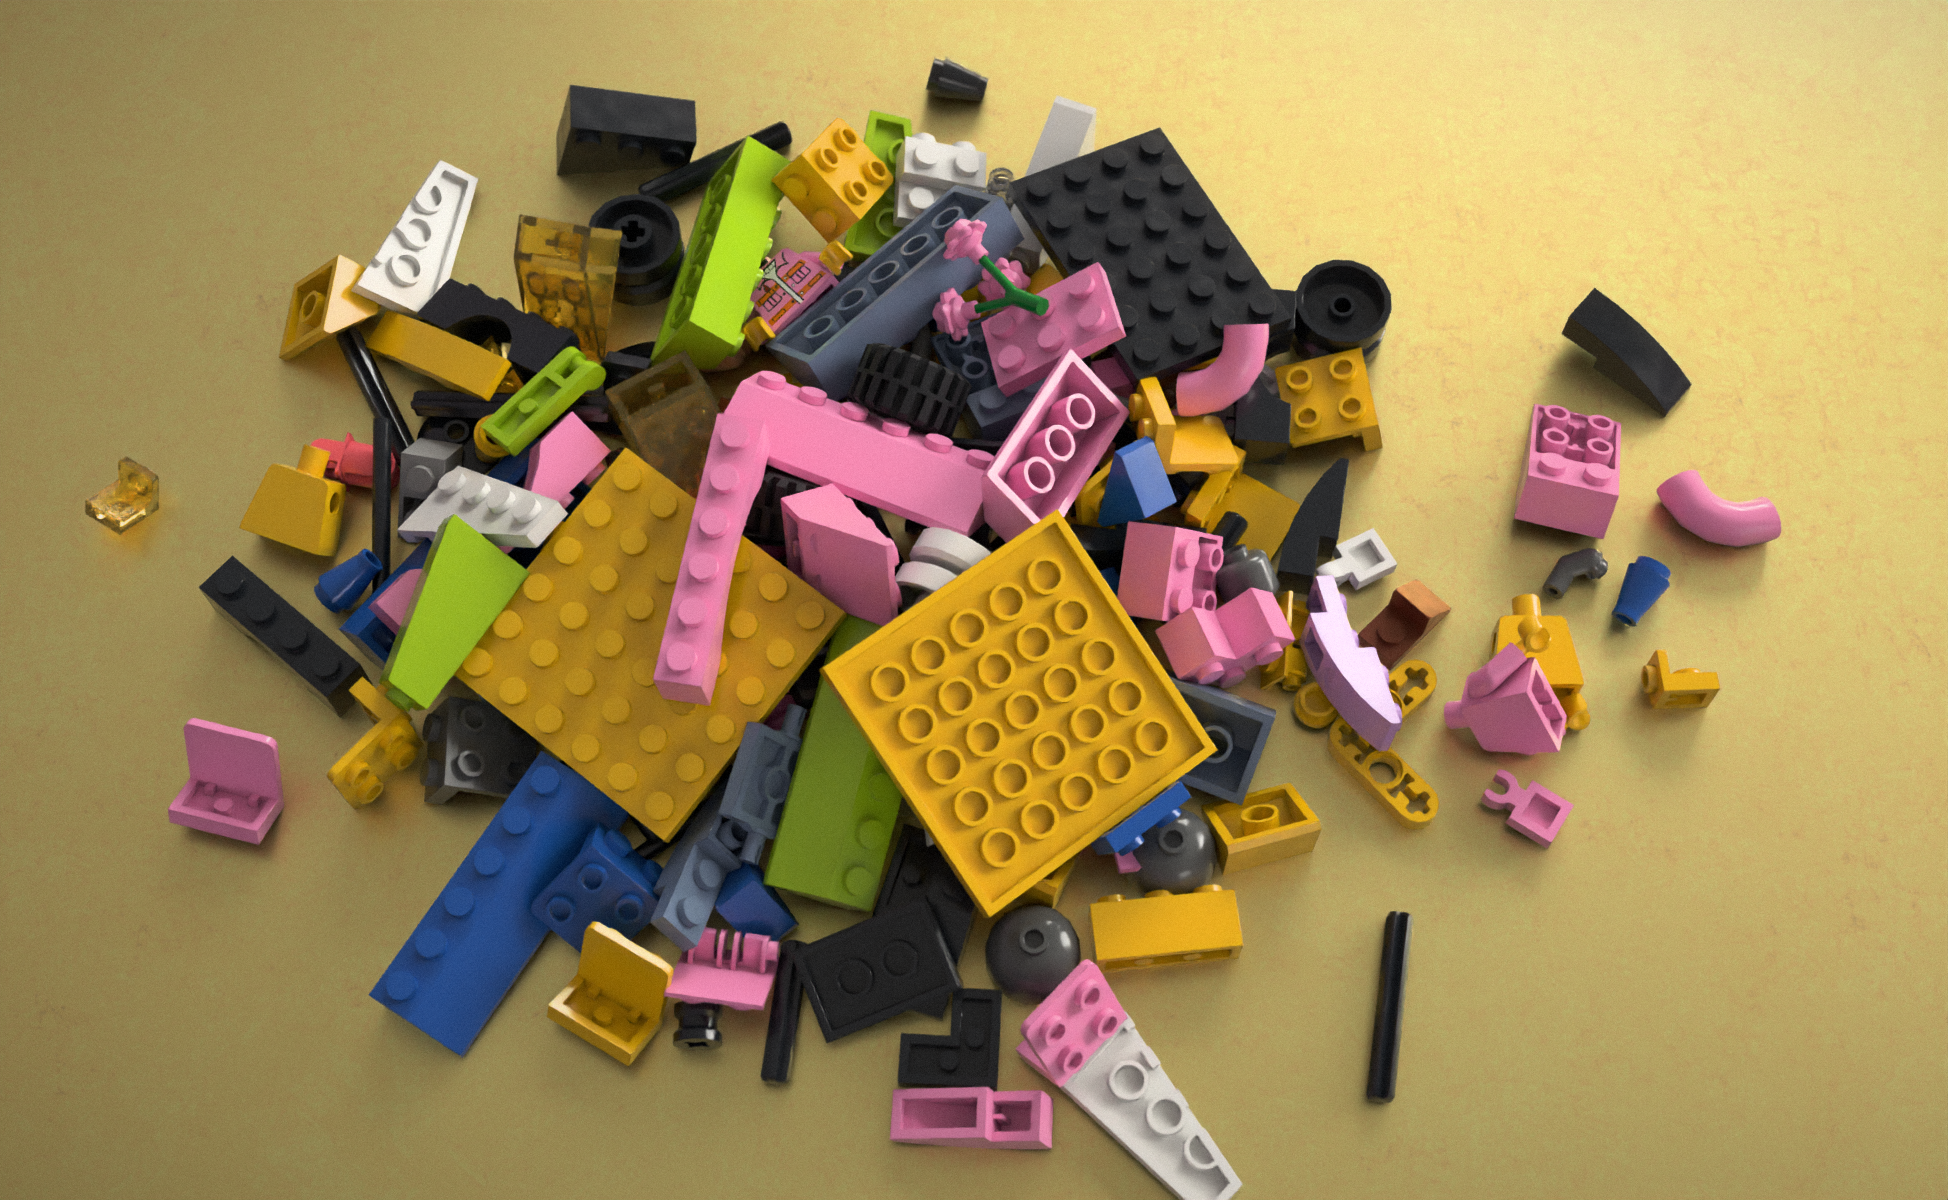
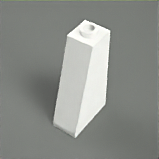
M1056 96L1025 177L1094 152L1097 108ZM1014 203L1010 213L1025 239L1013 249V253L1006 260L1009 263L1013 260L1019 261L1022 265L1023 273L1034 274L1046 262L1048 254Z

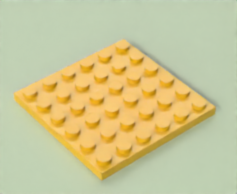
M625 447L526 569L530 572L528 577L454 675L662 840L669 843L736 758L747 722L762 724L847 615L842 609L742 535L730 583L722 638L721 661L711 704L707 706L664 699L653 677L696 500Z
M1058 509L819 669V672L984 918L994 915L1217 751V748Z

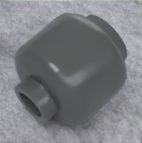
M1240 544L1223 552V563L1216 573V586L1224 604L1251 587L1272 592L1273 595L1279 590V581L1264 550H1248L1245 544Z

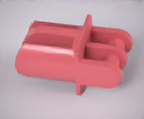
M348 432L344 442L317 439L311 443V446L331 452L324 477L339 480L340 483L345 484L346 492H349L351 485L372 488L373 445L358 443L354 440L352 434ZM391 452V489H393L400 482V469Z

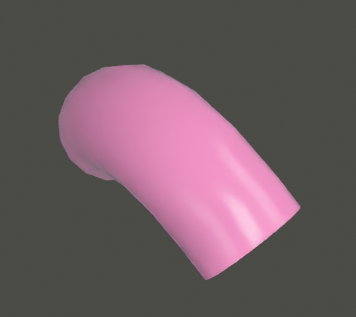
M1269 324L1224 325L1222 351L1216 361L1205 369L1193 372H1179L1176 401L1179 416L1195 417L1221 411L1248 393L1264 367L1269 339Z
M1688 470L1674 475L1657 488V494L1661 502L1680 526L1705 541L1741 547L1766 543L1780 536L1781 522L1779 514L1773 503L1766 497L1761 496L1743 502L1724 500L1710 491L1696 470Z

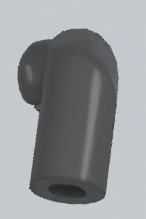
M1586 548L1564 555L1559 558L1542 588L1549 596L1561 599L1574 577L1585 574L1589 579H1599L1606 574L1608 562L1602 558L1603 554L1599 550L1593 548Z

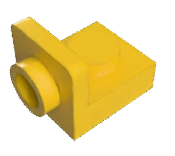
M1665 649L1655 650L1647 665H1644L1642 668V688L1645 693H1650L1652 709L1708 707L1720 690L1717 672H1700L1697 668H1684L1670 673Z

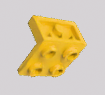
M1361 348L1283 365L1275 369L1280 398L1291 404L1289 440L1292 447L1295 448L1353 435V438L1362 436L1365 451L1383 448Z

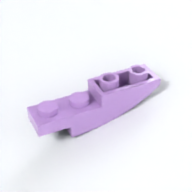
M1316 576L1306 600V609L1310 611V614L1299 640L1306 662L1320 688L1343 719L1378 751H1388L1396 732L1402 726L1400 706L1393 702L1389 690L1388 670L1384 665H1381L1375 647L1359 648L1357 632L1354 629L1351 630L1347 618L1345 596L1342 593L1339 594L1334 576Z

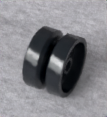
M642 194L623 195L604 203L592 215L586 229L588 253L592 261L595 278L603 292L615 301L631 306L651 305L669 297L685 254L679 220L671 207L658 198Z
M1331 260L1313 267L1302 277L1296 290L1295 329L1292 338V345L1296 354L1305 361L1361 348L1366 365L1376 356L1386 331L1385 328L1392 311L1391 293L1384 279L1370 267L1353 260Z

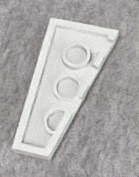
M440 160L432 168L351 291L404 316L420 321L416 314L450 278L478 178Z
M457 466L439 480L438 487L397 531L407 542L418 543L422 537H428L433 542L442 521L455 514L487 540H490L495 546L537 548L568 513L554 499Z
M1124 1011L1128 1018L1119 1026L1115 1034L1108 1038L1087 1059L1083 1067L1073 1074L1060 1089L1180 1200H1230L1241 1188V1181L1206 1129L1201 1127L1189 1109V1104L1179 1089L1174 1087L1160 1066V1061L1150 1046L1147 1047L1135 1029V1024L1127 1012Z

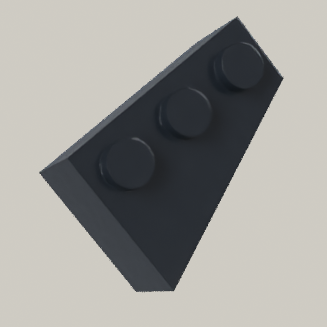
M570 85L556 134L557 175L681 167L688 164L697 143L695 101Z

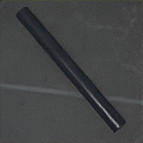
M373 418L372 553L381 561L383 569L372 580V594L390 576L391 567L390 418Z

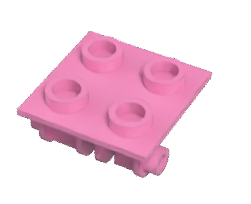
M705 927L697 947L682 952L674 969L671 985L665 990L664 996L680 998L682 1001L691 1004L708 1002L729 1005L731 1008L741 1011L751 1009L763 1010L777 972L780 942L771 941V936L746 933L743 951H741L742 932L736 931L732 950H728V930L722 929L718 948H716L717 929Z

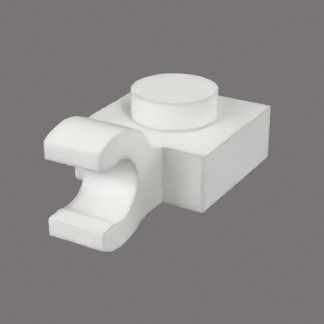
M1372 528L1336 545L1332 553L1336 560L1316 568L1315 573L1317 576L1333 575L1337 588L1349 579L1355 590L1393 573L1397 562L1375 529Z

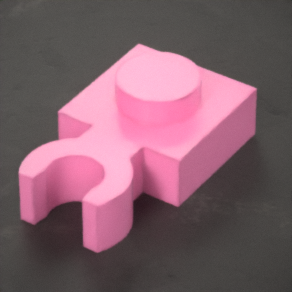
M1499 769L1493 781L1502 785L1506 794L1498 795L1487 788L1481 797L1482 802L1492 809L1499 810L1505 808L1512 812L1506 824L1543 847L1548 848L1574 805L1533 780L1525 791L1518 786L1516 778L1510 772Z

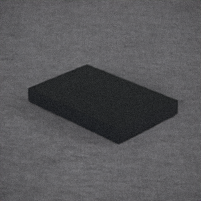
M927 895L790 951L826 1043L840 1039L964 987Z

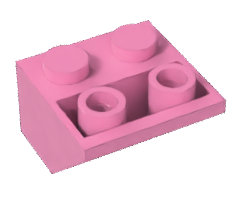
M1128 521L1117 599L1128 616L1169 622L1190 607L1215 611L1217 605L1215 594L1216 573L1221 568L1224 557L1222 549L1223 537L1179 527Z

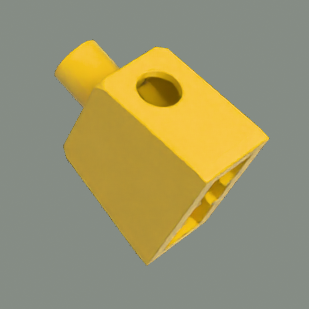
M304 444L297 468L276 463L271 464L239 528L316 555L336 556L346 486L323 477L331 452Z
M1522 594L1512 599L1513 615L1499 617L1492 631L1489 661L1510 642L1515 645L1521 640L1517 632L1519 623L1524 618L1534 615L1541 622V629L1545 627L1551 636V644L1546 651L1541 653L1529 651L1525 655L1526 658H1536L1559 702L1569 694L1579 693L1584 685V680L1567 620L1562 616H1541L1540 598L1537 595Z

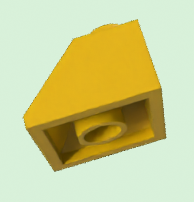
M337 255L294 284L279 353L280 359L288 361L336 337L338 333L349 327L357 326L368 318L374 317L379 312L382 305L351 291L366 267L341 255Z

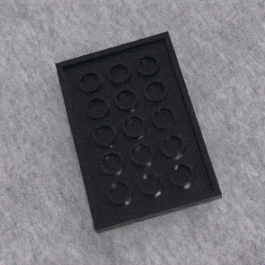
M1160 127L1010 182L1009 196L1063 279L1096 262H1099L1105 270L1126 337L1107 347L1135 390L1141 379L1155 376L1158 380H1161L1218 357L1222 351L1224 341V325L1269 324V336L1289 328L1292 317Z

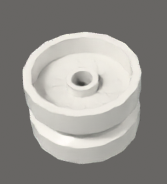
M937 527L924 529L909 554L911 562L903 563L895 576L902 596V606L899 608L903 612L907 611L991 554V552L972 539L949 529Z

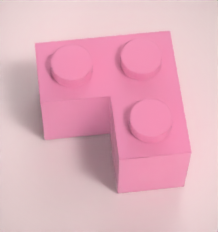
M1252 587L1215 611L1190 607L1155 630L1178 679L1198 682L1200 685L1221 686V688H1229L1242 682L1246 678V671L1257 664L1265 665L1275 661L1283 655L1282 649L1295 641L1293 633L1273 593Z

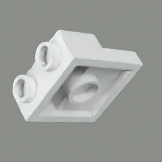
M917 133L912 137L906 136L896 157L893 226L905 228L954 185L983 192L986 184V153L975 151V146L966 141L947 145L935 142V138L927 133Z

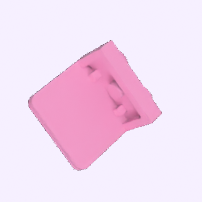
M189 719L184 726V736L190 779L168 808L170 823L259 845L284 808L277 742L273 738L259 733L201 719Z
M1090 960L1082 961L1021 1025L1020 1031L1025 1039L1015 1050L1024 1062L1059 1088L1083 1067L1087 1059L1108 1038L1113 1036L1119 1026L1128 1018L1096 964Z

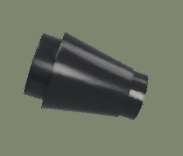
M947 56L945 60L935 57L926 90L935 92V97L982 102L989 78L981 76V74Z

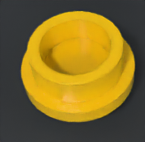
M1317 682L1302 686L1295 695L1293 701L1294 713L1303 724L1309 727H1326L1333 723L1339 714Z

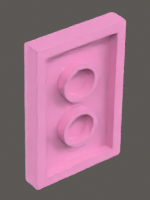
M1099 262L1035 294L1047 299L1049 302L1048 310L1044 315L1039 316L1012 306L981 322L998 388L1006 397L1049 376L1066 350L1071 348L1080 359H1083L1126 337L1106 272Z

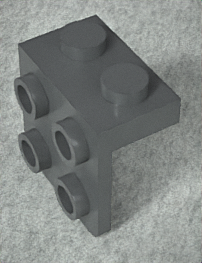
M449 696L432 713L426 716L423 724L422 737L424 741L428 742L427 757L424 759L420 770V784L425 786L424 802L443 805L458 791L508 798L536 759L537 740L492 704Z

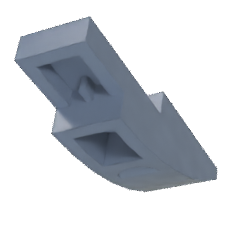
M731 772L710 796L685 831L653 890L660 897V900L650 923L683 952L697 947L727 873L741 868L743 863L739 860L747 832L739 823L718 814Z

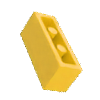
M1204 885L1195 888L1193 893L1173 895L1167 890H1155L1147 893L1145 898L1126 900L1124 895L1114 894L1100 897L1097 903L1089 904L1088 924L1093 963L1098 966L1101 973L1239 959L1243 947L1235 889L1222 890L1219 885Z

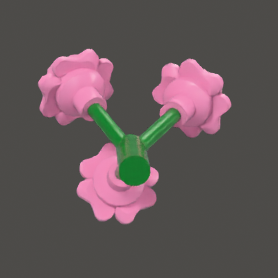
M960 219L944 234V242L947 245V249L943 254L945 259L954 261L957 258L968 256L976 265L981 264L984 267L981 271L984 281L978 284V291L985 296L987 302L978 304L974 300L965 303L962 297L958 296L954 288H948L947 292L940 294V302L935 304L932 315L936 320L938 330L951 334L954 341H959L961 337L968 335L967 327L969 321L979 318L982 312L999 308L1006 310L1016 306L1042 316L1049 307L1047 299L1029 293L1024 289L1030 285L1031 280L1023 273L1022 265L1019 261L1013 260L1009 263L1005 258H999L993 264L987 257L989 252L981 245L987 224L979 219L972 222L967 219Z

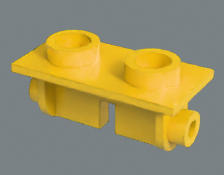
M1289 590L1278 597L1276 601L1293 633L1295 641L1282 649L1283 655L1275 661L1265 665H1258L1261 671L1260 689L1262 690L1269 688L1277 682H1282L1284 690L1298 691L1301 688V684L1305 683L1307 679V662L1303 651L1294 648L1293 643L1300 645L1299 640L1310 611L1306 609L1305 602L1293 600V591Z

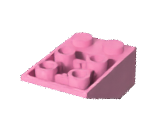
M1534 403L1516 493L1514 519L1604 539L1619 497L1621 423L1612 421L1602 415L1588 416L1570 412L1557 405L1544 406Z
M833 484L781 498L788 569L847 614L882 626L898 617V607L902 606V596L895 580L894 566L899 564V555L894 541L891 538H886L876 528L873 520L869 517L866 518L856 508L853 500L846 498Z

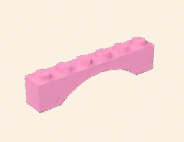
M572 411L560 419L530 449L528 472L523 489L554 499L565 509L575 499L569 492L580 481L586 486L590 484L606 468L601 461L611 451ZM496 546L505 554H508L514 548ZM422 569L409 570L400 575L368 606L396 636Z
M717 413L653 677L664 699L707 706L711 704L721 661L725 613L736 555L749 511L762 485L771 447L764 420Z

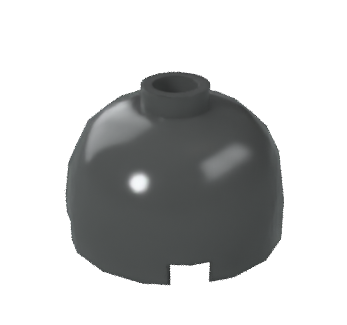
M1180 808L1182 814L1174 821L1162 828H1157L1156 825H1153L1141 834L1145 841L1133 850V855L1142 868L1139 871L1124 874L1129 885L1143 898H1145L1147 893L1155 890H1167L1173 895L1193 893L1195 888L1210 884L1217 864L1216 842L1208 825L1195 813Z
M1041 904L1020 905L1005 912L991 928L985 944L986 971L990 979L992 978L994 984L1002 990V993L1008 999L1026 1005L1041 1004L1081 963L1080 940L1071 922L1058 910Z

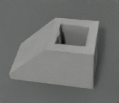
M419 438L401 453L398 528L438 487L439 480L446 473L454 470L457 466L462 467L463 445ZM398 532V538H403ZM422 537L420 541L423 542L427 537Z

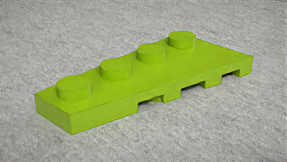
M870 110L864 143L886 165L894 181L867 213L847 230L844 248L853 255L851 259L853 261L863 263L903 229V227L893 226L896 157L905 137L913 136L911 119Z

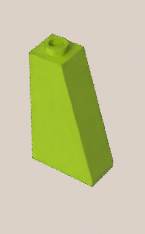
M455 514L445 518L437 529L379 683L388 689L385 697L405 712H409L411 708L416 711L428 709L530 574V572Z

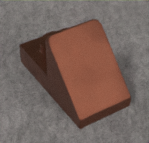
M1413 580L1397 587L1393 591L1389 604L1358 634L1359 645L1363 648L1375 647L1380 663L1391 671L1450 612L1451 607L1419 580Z

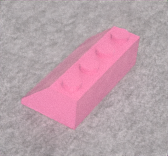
M1071 348L1063 353L981 476L984 521L1006 543L1056 509L1059 510L1064 518L1130 413Z

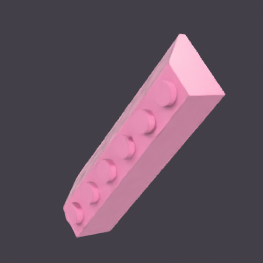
M761 371L743 380L724 412L726 415L764 420L771 442L766 465L821 486L833 484L844 495L930 528L949 529L969 537L985 523L981 476L994 458L988 452L976 449L966 451L953 446V441L943 435L933 433L921 434L911 430L910 424L903 420L876 417L868 414V408L853 402H836L827 398V393L823 390L809 386L799 388L786 383L784 376L771 371Z

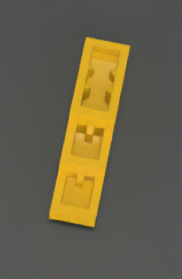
M389 310L386 311L365 345L366 348L378 356L397 361L410 371L431 377L447 388L486 401H490L512 365L507 359L469 341Z

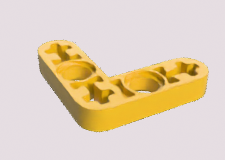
M1417 659L1408 660L1389 674V690L1393 702L1400 706L1402 723L1430 699L1436 688V672L1425 661ZM1418 676L1422 678L1423 684L1421 688L1413 687L1405 694L1402 700L1398 693L1405 687L1408 677L1412 680ZM1342 716L1337 719L1332 725L1327 738V748L1332 757L1399 824L1412 830H1419L1429 826L1439 808L1438 795L1433 788L1391 747H1389L1388 751H1378L1362 738ZM1342 733L1346 736H1350L1353 733L1358 736L1357 748L1353 744H1348L1345 747L1340 744ZM1372 748L1374 751L1360 765L1357 761H1359L1361 752L1365 755L1368 749ZM1378 762L1387 763L1393 768L1395 779L1385 784L1375 781L1370 775V766ZM1402 781H1405L1407 785L1404 792L1399 791L1397 797L1393 798L1391 794L1396 792ZM1408 798L1413 802L1419 799L1423 800L1426 803L1422 810L1423 813L1417 810L1411 814L1406 809L1409 804Z

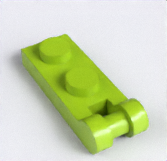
M567 347L489 417L481 427L489 438L513 457H516L587 390L593 391L599 388L606 378L605 369L595 361H587L586 355L577 348Z

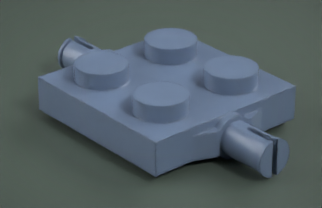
M787 705L781 730H773L761 723L747 722L718 814L739 823L747 832L739 860L758 866L766 839L775 840L803 741L799 737V733L807 709H803L801 706Z

